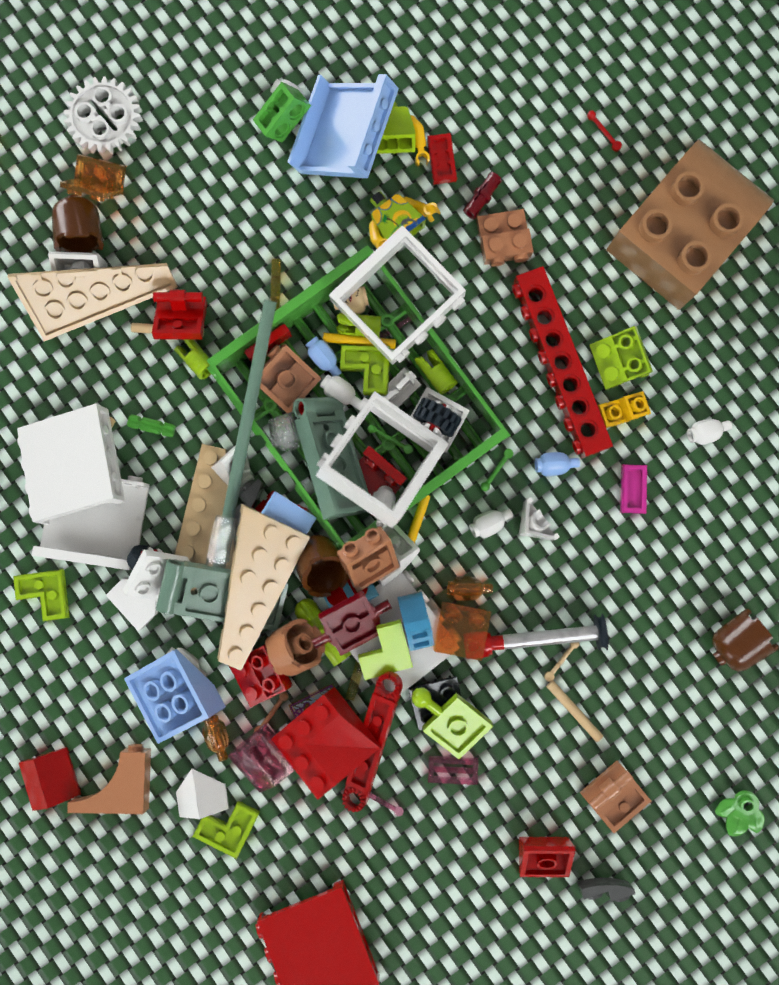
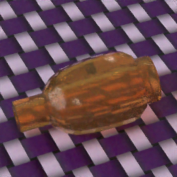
M458 576L453 581H448L447 590L448 595L454 596L456 600L470 601L480 598L483 593H493V584H483L476 577Z
M212 715L203 720L205 725L202 728V733L208 749L215 752L218 761L222 762L228 759L226 752L229 743L228 733L224 722L218 718V715Z

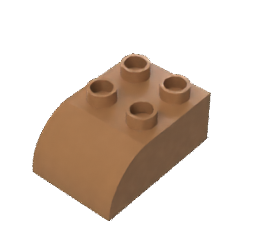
M699 139L619 230L606 251L680 310L697 295L774 202V199Z

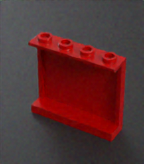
M344 880L334 883L333 888L266 916L264 912L260 913L255 925L258 937L264 939L267 961L273 963L276 985H379L380 974Z

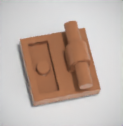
M615 761L580 792L613 833H616L651 802L650 798L635 782L632 775L618 761Z

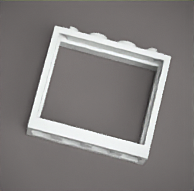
M402 225L329 294L331 302L393 365L396 361L401 363L410 354L409 349L415 343L420 345L428 337L427 332L433 326L438 328L447 319L445 315L451 309L456 311L465 302L463 298L465 297L466 290ZM405 246L441 282L452 296L392 352L351 310L345 301Z
M374 391L369 400L364 397L356 408L360 411L357 417L354 415L350 416L344 425V428L347 429L345 434L342 436L338 433L330 445L334 448L329 455L325 452L317 463L320 469L316 476L384 524L393 528L404 515L449 443ZM370 411L429 452L392 510L331 468Z

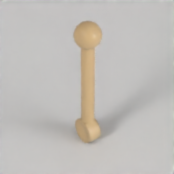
M579 642L570 643L569 648L552 670L544 674L546 681L551 682L554 680V674L573 649L579 647Z

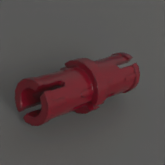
M490 172L481 186L475 189L473 192L474 196L463 209L466 216L475 219L484 205L490 202L492 199L491 195L502 182L499 175Z

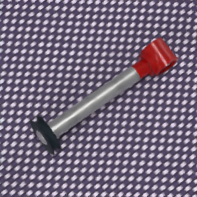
M603 613L601 617L594 615V626L491 636L490 632L487 633V631L463 633L466 659L489 657L493 654L492 651L595 640L599 651L602 647L608 650V631Z

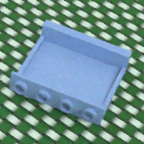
M378 74L376 83H328L322 75H318L309 99L311 107L303 116L288 163L301 174L368 178L399 88L387 74Z

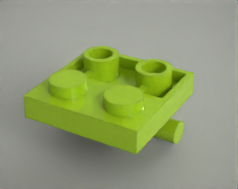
M637 326L630 327L590 344L605 390L639 377H646L649 373L653 372Z

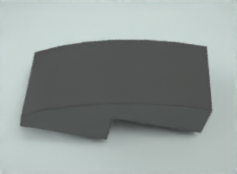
M251 480L242 488L244 492L240 496L247 502L245 505L252 509H255L263 492L264 483L261 480ZM241 504L236 507L233 522L235 527H238L240 523Z
M601 877L577 881L579 891L584 899L595 900L602 897L603 893H606L611 902H623L628 900L631 895L636 894L631 884L622 879Z

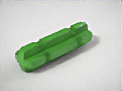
M133 414L129 416L127 426L130 428H140L142 431L158 435L162 433L163 436L173 437L176 428L175 425L165 422L163 424L162 421L145 417L141 419L140 416Z

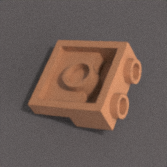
M524 209L477 216L476 221L484 265L491 264V266L496 267L505 264L506 261L514 260L515 263H521L531 258L533 246L529 228L527 229Z
M282 344L280 347L275 345L267 354L270 359L264 365L260 390L289 415L293 411L294 401L298 398H305L322 378L287 345Z
M381 526L368 529L364 536L354 542H346L343 548L337 551L340 562L357 593L400 567L391 539Z

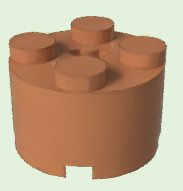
M295 619L273 631L265 640L269 660L277 674L295 676L317 666L321 662L322 653L325 652V644L315 649L311 640L322 635V633L316 626L312 627L306 623L308 620Z

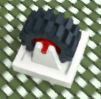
M426 387L411 417L449 443L443 452L446 454L470 410Z

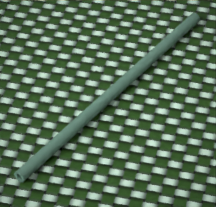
M264 300L212 566L225 568L277 302Z

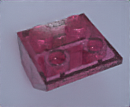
M266 724L262 725L227 755L259 792L277 786L294 771V768L271 740L275 734Z

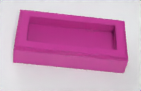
M623 464L621 465L620 513L646 514L647 465Z

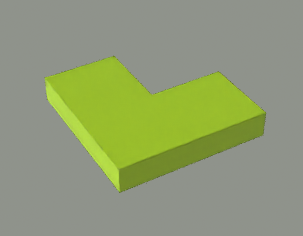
M341 345L340 370L364 372V395L371 396L374 391L381 396L388 395L390 362L375 346Z
M64 569L13 576L16 600L40 597L43 621L70 618Z
M401 620L376 625L382 648L358 654L364 680L379 677L386 672H398L413 667Z
M238 801L227 823L212 815L201 818L192 837L237 859L260 811Z

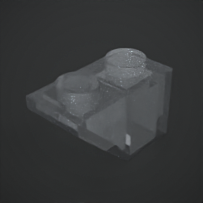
M293 412L268 420L272 446L281 449V451L286 450V452L300 448L299 444L301 442L294 421L297 417Z

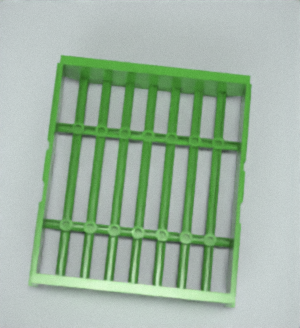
M368 245L277 309L274 314L271 332L282 324H285L288 329L295 325L306 341L309 342L315 335L303 321V318L315 311L329 332L338 334V326L322 305L330 300L329 294L374 251ZM383 265L376 273L401 306L392 313L387 314L367 285L364 283L362 286H365L370 307L377 316H382L381 331L387 328L400 345L406 338L394 323L406 313L417 328L425 321ZM259 323L207 359V362L210 364L207 369L241 415L244 403L222 373L236 366L248 382L250 369L244 362L248 358L245 350L256 343ZM433 328L427 332L428 337L426 340L460 384V387L451 394L445 393L443 396L456 402L467 394L495 431V434L483 442L465 418L461 429L475 448L463 456L452 442L448 452L455 460V463L446 470H443L437 462L432 469L436 477L425 485L423 483L407 510L501 441L503 442L511 436L462 369L459 368L450 356L448 348ZM288 340L282 343L287 345L295 354L299 356L297 351L294 349V347ZM411 347L409 349L410 354L408 355V358L419 371V373L422 375V377L425 379V381L428 383V385L431 387V389L437 392L433 385L430 383V381L427 379V377L424 375V373L421 371V369L418 367V365L415 363L414 359L419 357V355L416 353L413 347ZM341 349L335 353L337 363L340 362ZM266 354L265 363L270 359V358L267 356V354ZM390 363L389 372L394 378L400 370L395 363L393 365ZM318 367L312 369L319 376L326 372ZM343 373L338 375L348 382ZM318 382L313 391L318 397H327L324 394V389L320 387ZM259 390L258 397L263 405L255 410L252 431L256 436H262L266 441L265 445L281 468L287 471L295 481V490L317 518L334 544L341 550L345 542L329 520H323L321 510L316 504L318 502L316 493L314 492L312 495L308 493L257 423L259 419L270 412L306 462L298 434L277 407L278 405ZM355 391V394H356L355 396L358 397L359 399H361V398L359 397V395L357 394V392ZM415 391L409 399L416 407L420 397ZM370 411L364 420L368 425L375 424L377 429L386 433ZM399 431L391 436L399 442L406 438ZM355 432L352 436L354 447L363 457V452L367 447ZM375 433L382 444L374 450L381 456L388 451L409 481H411L415 471L395 444ZM409 439L422 458L425 459L429 452ZM399 491L395 494L396 502L402 495ZM357 515L346 517L358 533L349 541L354 542L364 536L368 529L377 528L376 521L365 528Z

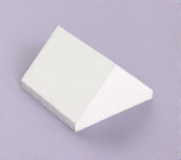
M51 251L48 253L52 271L108 267V263L98 253Z

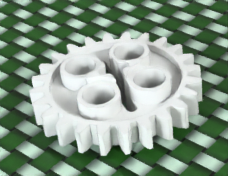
M103 76L102 82L99 83L96 77H94L93 84L91 85L85 80V88L82 89L77 85L76 88L79 93H70L73 102H65L69 108L63 111L67 117L64 120V123L69 127L67 131L73 136L72 138L76 144L79 143L84 150L88 148L92 154L98 149L99 153L104 155L105 149H108L112 155L114 152L113 148L115 147L121 152V144L124 143L130 146L129 137L137 138L133 131H141L137 123L143 121L139 114L142 112L140 105H138L139 101L134 96L131 88L127 89L124 82L118 85L115 78L109 83L107 78ZM108 97L107 101L101 102L102 99ZM90 101H93L98 106L100 111L106 117L109 118L110 122L117 128L116 131H114L108 125L105 119L97 113L96 109L91 104H89ZM86 113H90L88 117L83 118ZM124 114L121 119H116L118 115ZM106 129L104 134L98 135L101 130Z

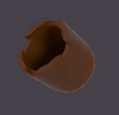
M69 195L60 199L53 206L52 210L53 245L56 252H61L62 250L65 252L93 253L92 251L96 249L103 250L104 241L100 216L96 205L89 199L78 195Z
M323 535L310 536L295 566L303 588L311 596L315 597L331 596L332 591L338 587H345L349 580V576L337 555L338 547L330 538Z
M747 608L718 629L712 638V643L716 650L713 653L715 659L721 666L726 664L735 671H745L779 650L777 644L772 645L770 643L773 637L758 618L752 620L749 617L751 611Z

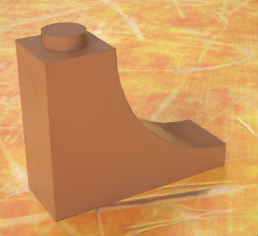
M143 744L128 745V748L120 752L116 772L106 787L92 795L75 797L68 802L67 813L144 814L149 809L151 748H144Z

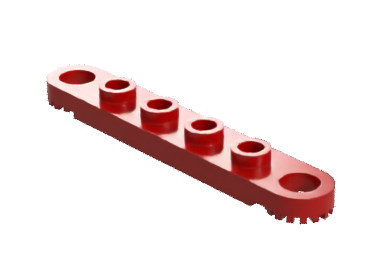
M394 672L382 674L376 681V686L372 693L364 725L381 745V748L348 775L342 794V803L348 811L359 812L366 806L403 687L400 676ZM385 679L393 680L392 682L395 685L394 691L385 689ZM350 793L358 794L361 803H353L350 799Z

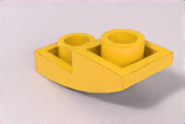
M644 391L598 405L606 429L651 414Z

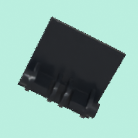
M451 675L439 681L437 679H434V682L431 683L427 681V684L424 683L416 686L413 684V687L408 688L410 697L415 689L420 687L426 688L431 694V699L441 707L455 693L461 696L457 676L451 677ZM412 703L418 729L422 730V726L434 714L426 707L418 708Z

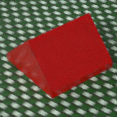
M68 747L19 762L32 811L48 809L81 795Z
M519 837L520 877H570L575 846L569 837Z

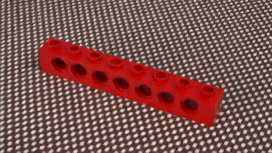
M544 266L517 275L513 282L514 285H512L513 294L516 299L519 298L522 307H520L522 317L525 321L528 320L531 327L529 329L530 338L533 343H537L539 361L541 365L546 366L548 372L546 374L547 382L550 387H554L557 395L554 398L558 409L563 410L565 416L563 423L567 432H571L573 436L572 446L574 452L583 459L613 447ZM529 294H538L540 301H532L529 298ZM545 315L549 323H540L537 316ZM546 338H555L557 346H549ZM555 359H562L566 364L565 369L557 368L554 362ZM563 382H572L574 391L565 390ZM573 403H578L582 406V414H576L572 410ZM582 425H586L591 429L590 437H586L581 433Z

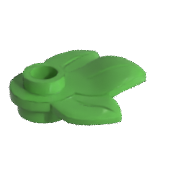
M746 790L739 791L734 798L722 800L715 810V814L726 818V830L730 836L742 835L748 828L755 833H759L765 821L764 814L759 809L760 802L758 797ZM750 802L749 805L743 806L745 803Z

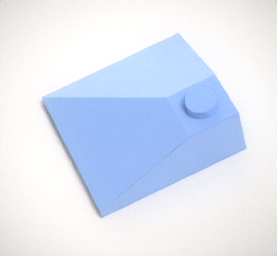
M177 649L124 678L157 744L202 722L226 707L215 685Z

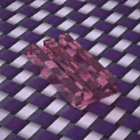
M429 756L428 783L478 785V758L461 757L458 759L456 757ZM434 763L473 765V768L434 766ZM433 772L473 774V778L433 776Z

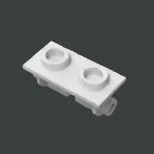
M403 368L389 382L388 395L382 397L396 407H399L422 384L416 379L417 377L412 371L408 372Z

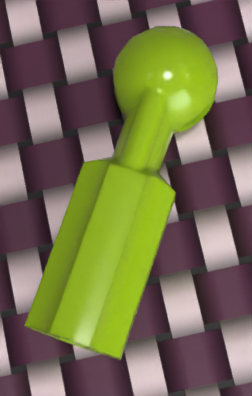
M309 598L302 599L296 604V617L308 620L306 623L312 627L316 626L324 634V627L318 617L321 611L317 603ZM330 642L325 644L324 654L334 667L351 655L349 651L340 656L336 647L330 644Z

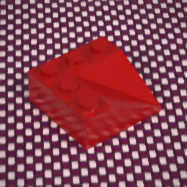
M335 687L323 694L271 738L317 800L381 748L378 741Z

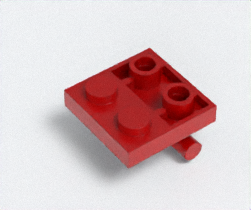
M186 290L153 292V301L157 302L152 328L153 339H202L207 309L206 296H203V292H186Z
M265 645L251 651L242 670L229 666L250 708L293 686L289 676L279 675L274 671Z

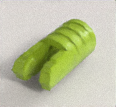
M339 313L337 315L338 323H340L337 327L338 334L365 337L344 314ZM356 314L380 338L382 316Z
M183 339L191 351L188 353L183 347L178 345L174 349L199 379L202 380L211 375L207 369L210 366L207 362L209 356L194 339Z
M431 349L427 351V356L434 366L433 368L422 356L414 360L436 391L443 395L457 384V380L435 351Z

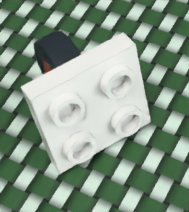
M147 545L134 546L127 557V563L133 571L123 588L125 596L158 600L167 560L174 559L182 562H190V560L185 556L163 553L161 549H155Z

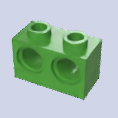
M281 82L253 118V121L266 137L283 143L311 105L298 89Z

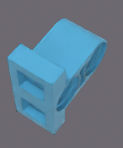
M422 591L397 597L410 651L434 646L432 628Z

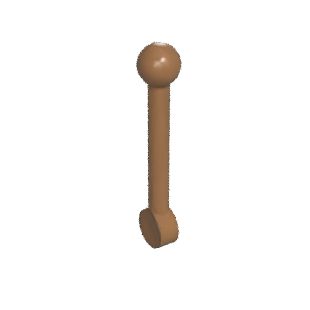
M287 692L280 693L279 700L261 725L256 726L254 732L257 736H261L264 733L265 726L283 701L288 700L289 695Z

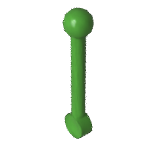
M370 424L367 427L369 433H376L402 448L405 454L412 453L413 447L410 444L405 445L377 429L375 424Z
M512 449L504 451V457L487 481L481 484L482 491L490 489V483L507 459L513 456L514 452Z

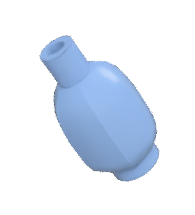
M316 336L305 345L308 348V356L318 368L323 371H329L332 376H338L342 373L336 365L337 357L326 341L319 340Z
M561 452L544 453L540 458H535L536 473L541 472L543 476L562 475L568 472L570 468L580 467V459L569 458Z

